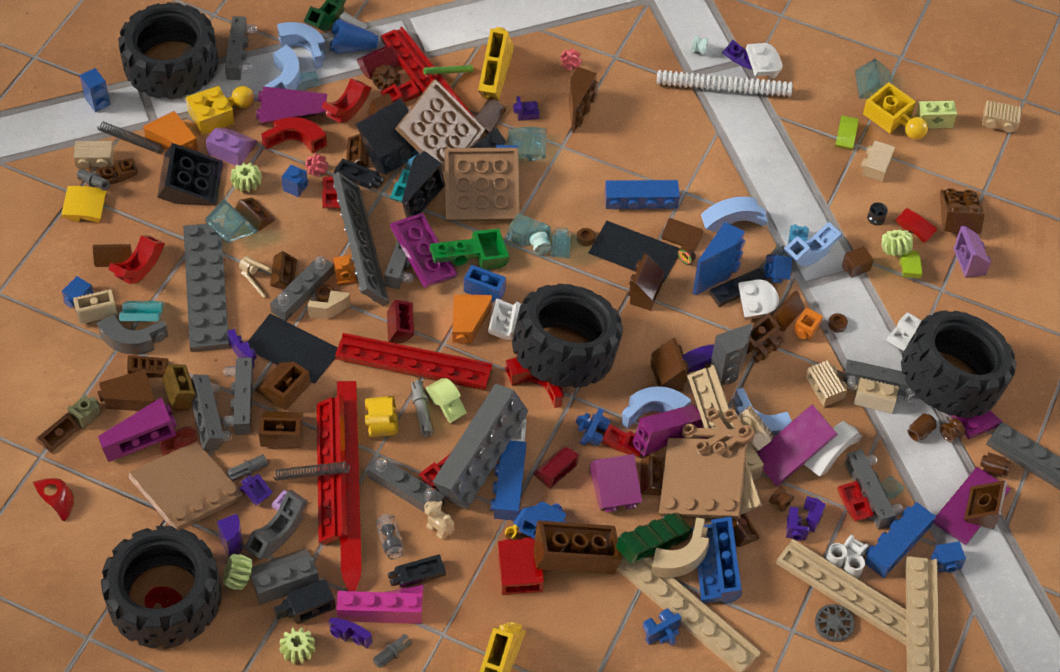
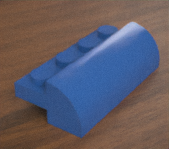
M732 517L711 520L712 524L704 525V527H708L706 538H709V548L706 557L697 567L702 603L723 601L724 604L736 601L742 596Z

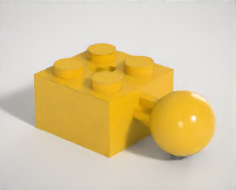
M888 82L866 100L863 115L888 133L893 132L901 124L905 126L907 136L913 140L922 139L928 132V125L924 119L920 117L910 118L916 101Z
M219 85L186 97L188 112L201 135L208 134L215 128H224L235 124L232 106L245 109L254 102V93L247 86L235 88L232 96L228 98L225 97Z

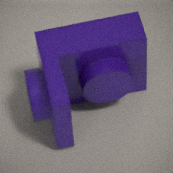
M516 96V103H513L514 114H517L518 121L539 119L537 101L521 102L520 96Z
M250 474L241 481L243 485L239 488L241 492L244 490L255 506L273 493L259 474L254 477Z
M807 496L804 504V509L809 511L806 521L809 522V531L815 532L824 514L826 504L817 498Z
M790 507L787 515L786 538H792L796 541L806 540L809 527L800 526L801 516H798V508Z

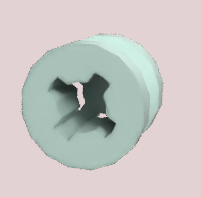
M695 35L691 52H700L702 55H705L709 38L702 39Z
M537 232L530 237V243L534 246L533 251L537 255L546 254L552 248L551 243L547 241L548 236L545 232Z

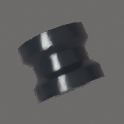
M876 202L870 206L867 219L872 225L878 226L885 222L888 212L886 205Z

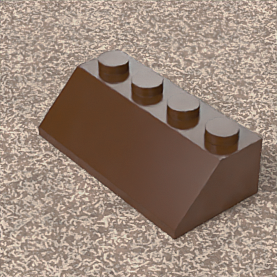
M538 520L533 551L536 569L614 574L622 561L621 553L615 547L618 542L615 526Z

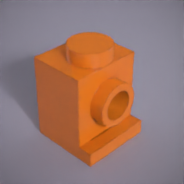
M352 254L333 257L338 286L356 283L355 266L351 259Z
M806 307L795 323L794 332L797 337L811 340L821 326L823 315Z

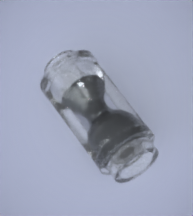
M389 514L381 515L376 521V526L384 554L391 560L398 559L404 554V545L396 518Z

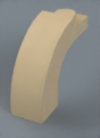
M696 518L692 539L684 548L679 550L656 548L652 565V576L664 578L683 576L696 569L702 563L709 548V538H706L708 527H704L705 519Z

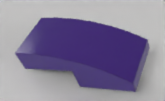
M732 40L723 50L722 54L733 62L752 70L747 51L736 41Z
M235 329L227 331L229 343L237 357L252 358L253 368H255L254 360L257 359L254 348L250 349L248 342L243 343L241 335L237 336Z
M713 344L702 346L683 354V360H686L688 363V372L704 369L705 364L711 363Z
M333 617L329 619L330 633L335 638H341L346 642L351 637L357 645H362L366 649L372 644V634L361 626L344 619Z

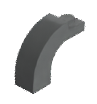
M115 315L97 322L99 334L104 342L112 349L124 354L137 355L154 351V343L169 337L167 326L163 320L142 330L124 328Z
M293 490L287 491L276 515L264 527L252 531L245 548L259 559L265 558L277 551L291 537L304 516L301 513L307 500Z

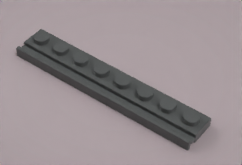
M1001 422L986 445L1060 490V457Z

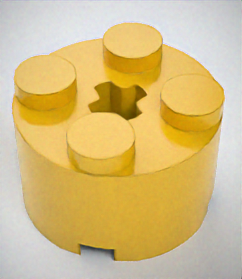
M394 396L366 398L365 407L368 410V415H365L366 427H368L369 437L397 435L398 415H396L395 411L397 407Z

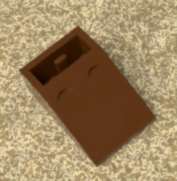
M581 67L576 68L570 79L569 108L572 133L576 131L577 127H581L584 115H588L591 103H595L597 99V73Z
M952 188L940 190L944 232L959 233L961 226H966L975 233L981 234L985 214L977 192L973 190L957 191Z

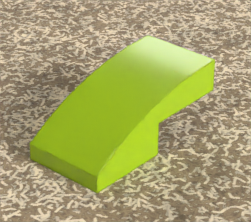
M841 115L835 147L853 150L858 118Z
M910 251L908 254L899 256L902 277L921 278L922 266L919 252Z

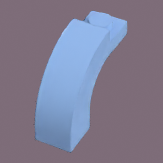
M298 22L277 24L281 48L285 45L306 48L312 54L315 68H322V60H325L324 54H326L325 41L315 28Z
M285 45L273 53L274 65L282 71V74L266 84L265 87L296 90L299 85L300 68L298 57L288 45Z
M752 197L729 198L712 205L701 214L705 229L715 233L720 230L724 222L732 224L737 221L746 220L761 226L768 223L765 209L758 206L757 200Z
M828 222L807 241H803L797 236L784 250L800 266H809L826 256L830 252L829 248L842 237V233Z
M667 387L642 389L630 397L629 406L622 413V425L628 429L638 418L647 412L657 411L662 413L685 407L691 404V399L681 392Z
M744 388L737 389L735 398H733L737 415L747 407L752 406ZM755 410L757 415H760L762 421L765 422L767 428H770L769 431L775 434L774 436L792 422L788 412L765 415Z

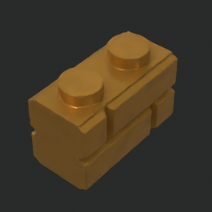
M170 364L167 366L166 373H164L162 378L172 409H190L196 394L187 366L185 364Z

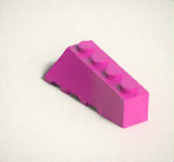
M424 584L387 592L338 591L337 618L350 622L422 624Z

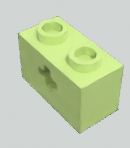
M919 101L915 117H920L926 121L928 129L953 128L957 116L954 101Z

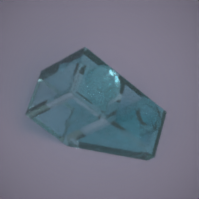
M517 213L508 227L507 240L523 247L531 245L530 237L533 234L545 232L548 236L547 241H549L551 227L543 222H538L528 216Z
M557 227V230H553L551 257L570 258L572 231H568V228Z

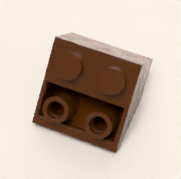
M644 254L642 260H638L636 264V274H632L629 285L631 286L628 296H630V305L651 311L663 283L664 271L649 255Z
M676 338L670 339L652 352L650 365L658 387H667L680 392L683 391L684 383L687 382L686 372L689 371L687 361L683 360V350L681 345H678Z
M295 362L279 363L255 388V391L286 411L310 385L309 371Z
M264 411L260 417V447L300 448L304 412Z

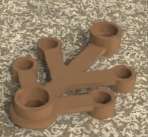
M715 408L709 409L706 416L718 429L697 428L692 424H686L682 429V435L685 439H698L699 436L712 437L706 442L698 441L695 444L697 453L701 455L705 454L711 447H713L717 455H723L726 450L739 442L741 444L752 442L755 433L750 425H742L734 409L727 410L724 413V417L727 422L733 424L735 429H728ZM727 437L730 438V439L727 440L725 443L721 442L722 440H724V439L727 438Z

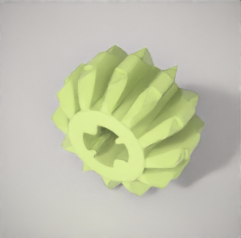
M243 162L241 166L236 165L235 169H232L230 179L235 190L240 189L241 193L244 190L250 192L251 189L256 190L257 186L261 185L262 174L257 165L253 166L251 162L245 165Z
M902 229L887 231V234L882 235L881 244L883 252L893 256L908 254V252L912 251L913 247L911 233L908 230L902 231Z
M232 554L223 571V584L234 590H242L247 585L248 580H250V574L252 573L251 559L244 555Z
M292 627L291 634L285 632L284 638L280 639V653L284 654L283 656L286 661L291 659L293 665L297 660L301 664H303L304 658L310 660L311 653L315 652V639L311 637L309 631L304 633L302 627L296 632Z

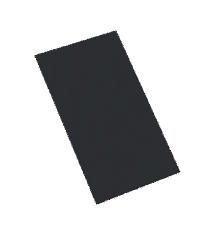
M606 220L588 253L635 271L638 260H642L643 255L647 254L664 271L663 282H665L678 257L677 251L680 248Z
M272 314L267 316L247 341L250 349L254 348L257 355L277 365L283 362H295L308 370L310 382L314 384L334 360L338 348Z

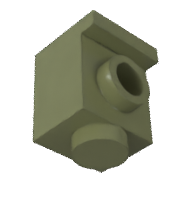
M84 395L72 407L69 406L67 408L68 413L83 429L101 415L100 403L93 396L88 398Z

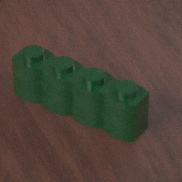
M668 513L662 519L650 521L648 525H639L633 531L623 532L618 537L615 547L632 565L645 558L654 556L656 548L668 550L672 546L685 542L693 529L678 513Z

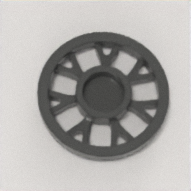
M829 604L817 612L815 627L824 639L840 642L852 634L854 619L852 614L843 606ZM829 609H835L836 614H831ZM841 611L846 614L843 618L838 615ZM824 613L828 618L824 619L820 617V614ZM843 621L850 622V626L843 625ZM826 623V628L821 629L819 624ZM842 628L846 635L842 636L839 630ZM829 630L835 632L834 637L828 636Z

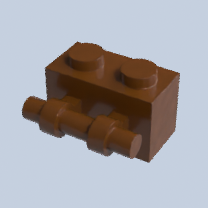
M767 313L752 325L747 354L755 349L756 355L753 356V360L756 363L765 360L769 353L779 349L780 345L784 342L782 337L778 336L775 338L773 336V333L781 327L770 313ZM764 340L768 343L766 347L761 344Z

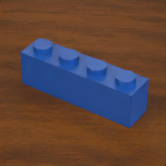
M605 180L606 209H673L679 206L678 180Z
M510 440L506 450L499 458L500 464L495 466V476H498V481L493 483V493H496V498L491 499L490 511H494V519L514 521L519 514L526 456V442Z
M918 502L912 507L908 506L902 513L903 517L900 520L895 519L890 526L889 532H883L877 540L878 543L875 546L871 545L865 553L867 555L865 564L883 578L890 573L933 526L936 516Z

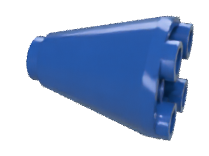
M338 19L332 24L331 33L334 34V38L330 41L329 50L333 51V53L339 54L377 49L378 35L342 19Z

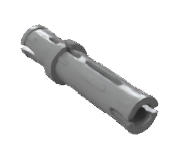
M415 380L411 383L412 401L416 406L421 436L428 437L433 435L427 406L428 397L424 392L423 381Z

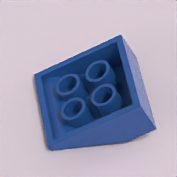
M724 222L698 260L693 288L694 295L708 290L729 279L734 272H738L741 266L739 261L743 255L741 250L746 241L744 240L745 231Z

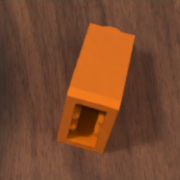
M175 111L143 126L145 138L156 141L159 144L161 143L164 149L168 150L170 145L174 143L194 151L198 150L196 137Z
M454 294L453 343L465 344L473 342L491 311L492 295Z

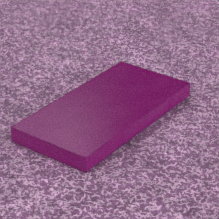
M423 213L391 223L390 227L424 288L456 278L457 273L450 261L434 263L430 244L439 243Z
M812 404L774 436L771 442L756 453L760 460H762V463H764V472L778 487L838 434Z
M976 467L936 515L934 524L964 545H967L982 527L964 521L971 486L997 482L998 480L979 467ZM1006 487V492H1005L1004 498H1005V497L1007 496V494L1010 492V489H1011V488Z

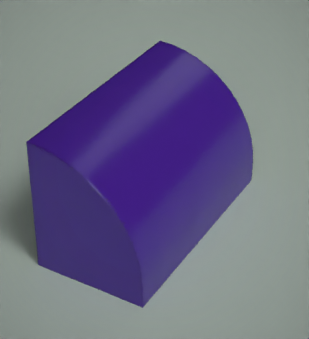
M236 513L217 521L221 542L229 558L232 554H240L243 549L240 521Z

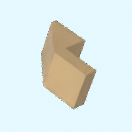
M331 291L328 303L309 300V318L328 320L346 310L351 304L350 293Z

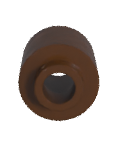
M923 413L909 426L907 433L916 442L924 440L936 429V420L932 415Z
M988 452L987 456H982L980 463L983 471L1000 477L1008 475L1011 461L1007 460L1006 457Z

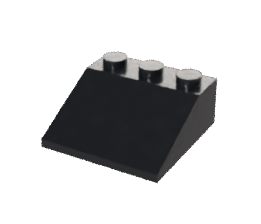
M402 99L393 102L356 123L375 171L385 175L419 154L395 129L409 112Z
M172 143L164 154L157 198L175 204L216 206L223 161Z
M426 151L416 155L412 161L402 199L406 218L420 214L445 187L441 163Z

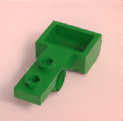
M499 228L473 231L471 239L430 244L434 263L453 261L454 265L460 266L466 264L469 259L477 258L480 268L490 270L502 268L509 261V254Z

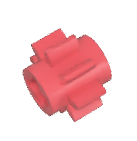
M572 48L570 51L565 50L560 57V61L563 62L561 66L569 71L575 70L582 62V59L579 58L581 53Z
M315 153L313 157H308L305 165L306 169L309 170L308 174L320 177V174H325L328 169V162L325 161L326 157Z

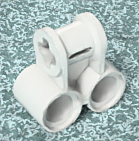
M851 534L844 545L834 543L830 546L826 560L839 568L843 567V571L859 579L865 565L863 556L868 550L869 545L856 540L854 535Z

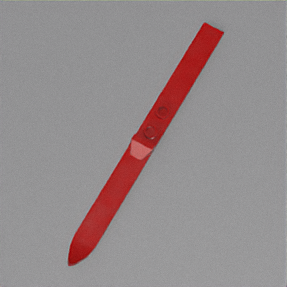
M337 381V395L340 394L344 397L346 471H348V465H350V470L346 473L347 536L340 537L341 574L348 591H356L362 572L357 382Z

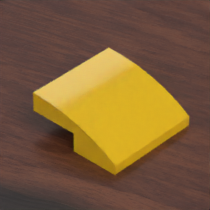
M68 186L61 217L79 222L82 218L99 223L106 191L88 186Z

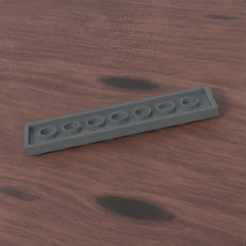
M337 172L333 175V186L337 192V201L341 208L340 214L344 220V230L347 233L348 245L352 252L351 259L355 264V274L360 284L358 286L359 290L374 302L385 306L389 304L360 187Z
M221 222L183 226L190 351L229 348Z

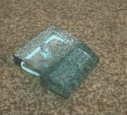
M518 127L508 129V145H518V159L527 157L530 162L546 158V128Z

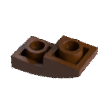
M131 158L115 161L114 166L97 168L96 173L100 177L109 180V184L112 185L138 174V170Z

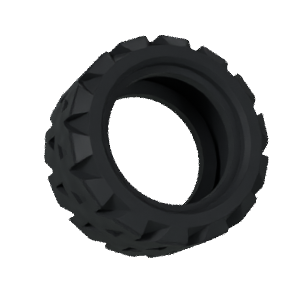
M167 2L166 4L157 3L147 6L144 10H138L130 16V21L125 22L121 28V37L118 38L124 73L127 80L131 81L132 86L139 92L145 91L148 96L159 99L162 97H168V99L181 98L183 95H191L199 91L202 85H207L214 77L219 62L214 28L204 13H200L198 9L174 2ZM179 41L193 47L187 54L175 59L157 60L145 55L151 47L164 42Z
M572 284L546 285L539 287L536 292L532 291L524 298L513 332L512 348L514 354H517V361L524 369H528L531 375L541 381H546L560 387H585L590 383H597L610 372L621 341L623 326L617 310L612 308L611 303L592 290ZM556 327L572 330L584 336L590 342L573 343L564 341L549 334L544 328Z
M944 310L928 315L920 322L902 354L901 369L902 374L906 375L905 381L910 389L927 405L948 415L971 418L989 412L996 405L1013 379L1016 372V361L1011 345L988 322L965 312H949ZM940 353L960 359L971 367L977 375L956 368L944 359Z
M156 526L157 530L145 528L133 533L130 540L123 539L112 550L113 557L106 559L102 570L103 579H101V587L112 623L118 627L120 634L129 641L137 640L140 646L157 648L160 644H163L164 648L181 645L186 638L191 641L204 631L206 625L209 626L218 612L222 591L215 558L211 549L203 540H199L194 533L180 528L178 531L173 526ZM163 565L177 566L187 570L195 577L194 585L188 595L177 604L167 608H145L129 598L131 587L137 578L154 567Z

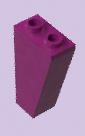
M263 86L262 91L258 93V102H261V109L257 108L256 119H259L260 125H264L287 117L305 118L323 115L326 110L321 108L324 101L327 102V94Z
M160 398L102 433L98 438L108 462H111L176 436L174 427H177V423L169 404L165 405L163 399Z
M692 404L641 418L633 440L635 448L645 457L666 447L668 438L683 436L682 429L686 424H692L697 428H701L703 422L698 409Z

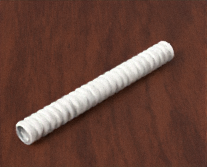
M659 70L657 72L656 82L657 85L663 84V86L668 84V86L674 85V87L676 85H679V87L684 86L685 88L690 86V88L695 87V89L701 87V89L706 88V90L711 88V90L717 89V91L722 89V91L728 90V92L733 90V92L739 91V93L742 91L744 93L749 92L750 94L752 92H755V94L760 93L761 95L766 93V95L771 94V96L777 94V96L782 95V97H785V95L790 97L793 89L792 82L787 83L786 81L781 83V81L776 82L775 80L773 82H770V80L765 81L764 79L759 81V79L754 80V78L748 80V78L743 79V77L737 79V77L732 78V76L727 78V76L721 77V75L716 77V75L710 76V74L705 76V74L699 75V73L696 75L694 73L688 74V72L686 74H683V72L678 73L677 71L672 73V71L667 72V70H664V72Z

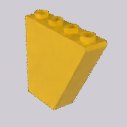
M503 27L490 29L478 89L483 98L491 96L495 100L500 99L514 51V45L509 32Z
M510 621V623L507 622V624L504 623L493 627L480 672H511L526 630L521 628V624Z

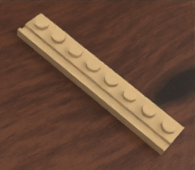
M712 365L708 369L704 368L687 375L704 428L718 429L706 416L709 409L715 408L728 429H735L733 424L727 422L724 417V413L729 410V406L715 366ZM747 459L740 515L754 510L756 507H762Z
M794 539L791 540L790 544L777 559V565L906 646V609Z
M910 556L906 558L907 672H939L937 559L928 560V558Z
M625 557L622 559L616 570L663 610L668 608L674 615L679 613L682 617L679 621L680 625L735 672H744L760 656L761 652L674 578L652 576V559L645 558L632 565Z

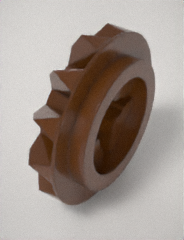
M383 64L375 69L372 80L374 85L383 91L393 84L398 87L400 74L397 68ZM388 72L389 78L391 79H388L386 83H384L385 80L383 76H385Z

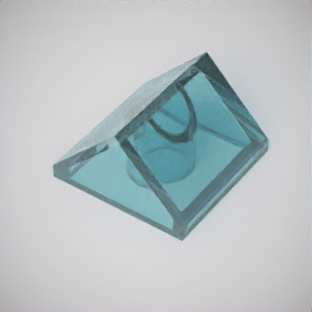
M876 58L855 70L859 99L870 98L888 82L892 84L890 70Z
M225 199L205 219L228 243L257 233V229Z

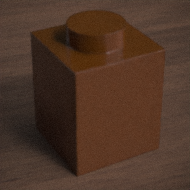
M863 246L845 253L842 267L853 278L871 271L874 259Z

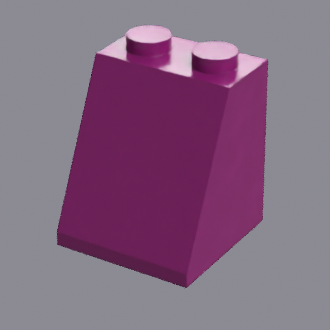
M634 454L597 459L589 464L600 510L605 509L606 513L618 511L617 507L625 506V510L637 508V504L642 502Z

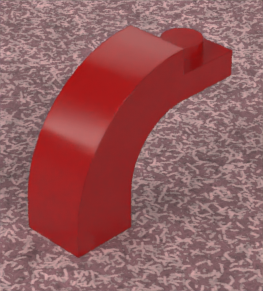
M350 78L342 96L333 103L324 101L321 108L326 110V116L339 123H345L352 119L362 108L372 87L359 80Z
M287 117L273 121L274 128L261 133L262 145L266 150L288 140L303 143L311 153L327 146V136L322 128L304 118Z
M141 235L132 255L122 263H110L108 270L113 272L114 276L128 284H135L142 280L154 267L165 243L150 235Z
M517 357L506 360L505 371L512 386L524 382L537 383L546 389L554 408L562 406V398L565 397L562 387L534 377L528 369H524L517 361Z

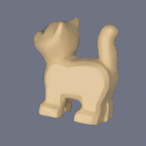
M427 501L424 505V512L428 515L426 527L431 531L437 529L436 536L444 540L455 532L454 521L449 514L441 511L442 501Z

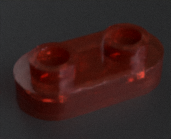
M189 426L182 427L176 431V436L163 440L160 444L161 454L165 456L197 441L195 429Z

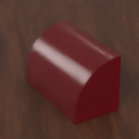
M384 46L356 59L361 71L368 79H372L375 69L383 64L391 65L393 68L400 65L393 46Z
M395 299L388 309V342L403 343L413 337L414 317L412 302Z
M562 447L534 471L533 475L551 489L578 466L579 455L568 447Z

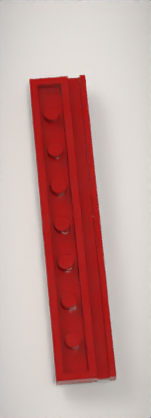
M402 26L398 30L394 29L380 35V39L385 46H393L400 66L413 80L422 94L430 83L436 79L472 115L441 74L424 75V68L434 66Z
M347 333L342 334V339L335 354L336 360L433 380L446 378L453 384L486 390L493 363Z
M338 394L336 398L331 397L316 404L317 464L319 465L345 461L344 397ZM346 473L317 476L318 541L322 545L336 541L341 536H347Z

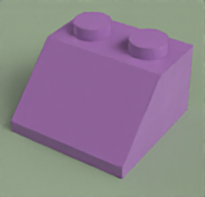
M215 128L206 139L208 155L235 166L241 165L257 144V140L228 128Z
M961 226L953 249L965 278L986 275L991 266V259L985 252L984 242L980 240L977 233L966 226Z

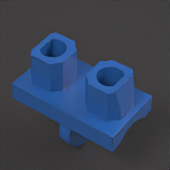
M598 408L596 414H593L591 419H589V413L577 417L575 422L579 426L578 430L583 432L586 429L580 444L585 446L587 443L598 446L601 443L604 435L595 431V429L598 428L605 431L610 423V420L602 415L603 409Z
M667 608L659 613L658 617L662 621L660 624L657 625L652 618L643 622L642 627L646 633L645 640L648 645L658 639L661 644L667 641L669 645H673L676 643L675 636L679 634L677 628L680 627L679 621L682 617L679 613L674 615Z

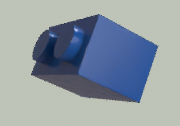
M96 68L79 75L85 100L94 112L111 105L106 81Z
M471 265L464 277L465 293L471 295H492V302H494L496 298L501 300L506 291V277Z

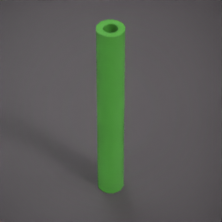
M473 66L424 68L423 72L424 75L473 72Z

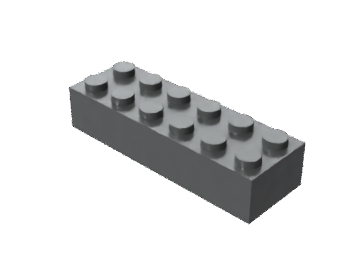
M495 383L433 480L435 486L445 495L448 502L468 509L479 489L484 485L491 470L494 469L501 454L506 450V446L516 434L518 427L526 418L528 409L515 390Z

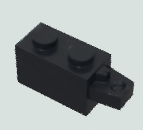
M325 579L315 580L308 586L291 590L286 594V599L282 601V604L274 607V612L278 620L289 616V618L294 617L296 624L336 609L335 599Z

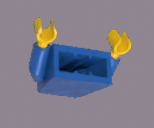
M540 502L536 506L523 508L514 520L513 527L506 528L505 536L507 538L510 533H514L511 539L517 540V530L519 529L520 532L535 539L538 520L566 522V513L563 512L561 505L557 503L551 506L545 502Z

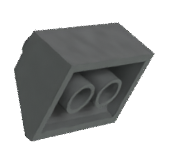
M752 324L716 335L710 367L712 365L715 366L721 385L732 384L738 380L746 360L753 328Z
M305 548L253 566L251 569L252 573L250 574V581L260 605L285 597L291 590L303 588L311 582L319 580L318 571L313 559Z

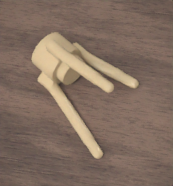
M249 256L243 257L239 263V268L242 270L241 275L247 278L263 298H266V295L249 274H255L258 269L271 274L272 269L256 262Z

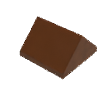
M1002 480L971 486L964 521L994 530L1001 516L1007 481Z

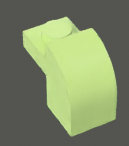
M441 378L426 387L433 404L440 405L448 422L451 423L467 413L459 398L461 394L450 380Z

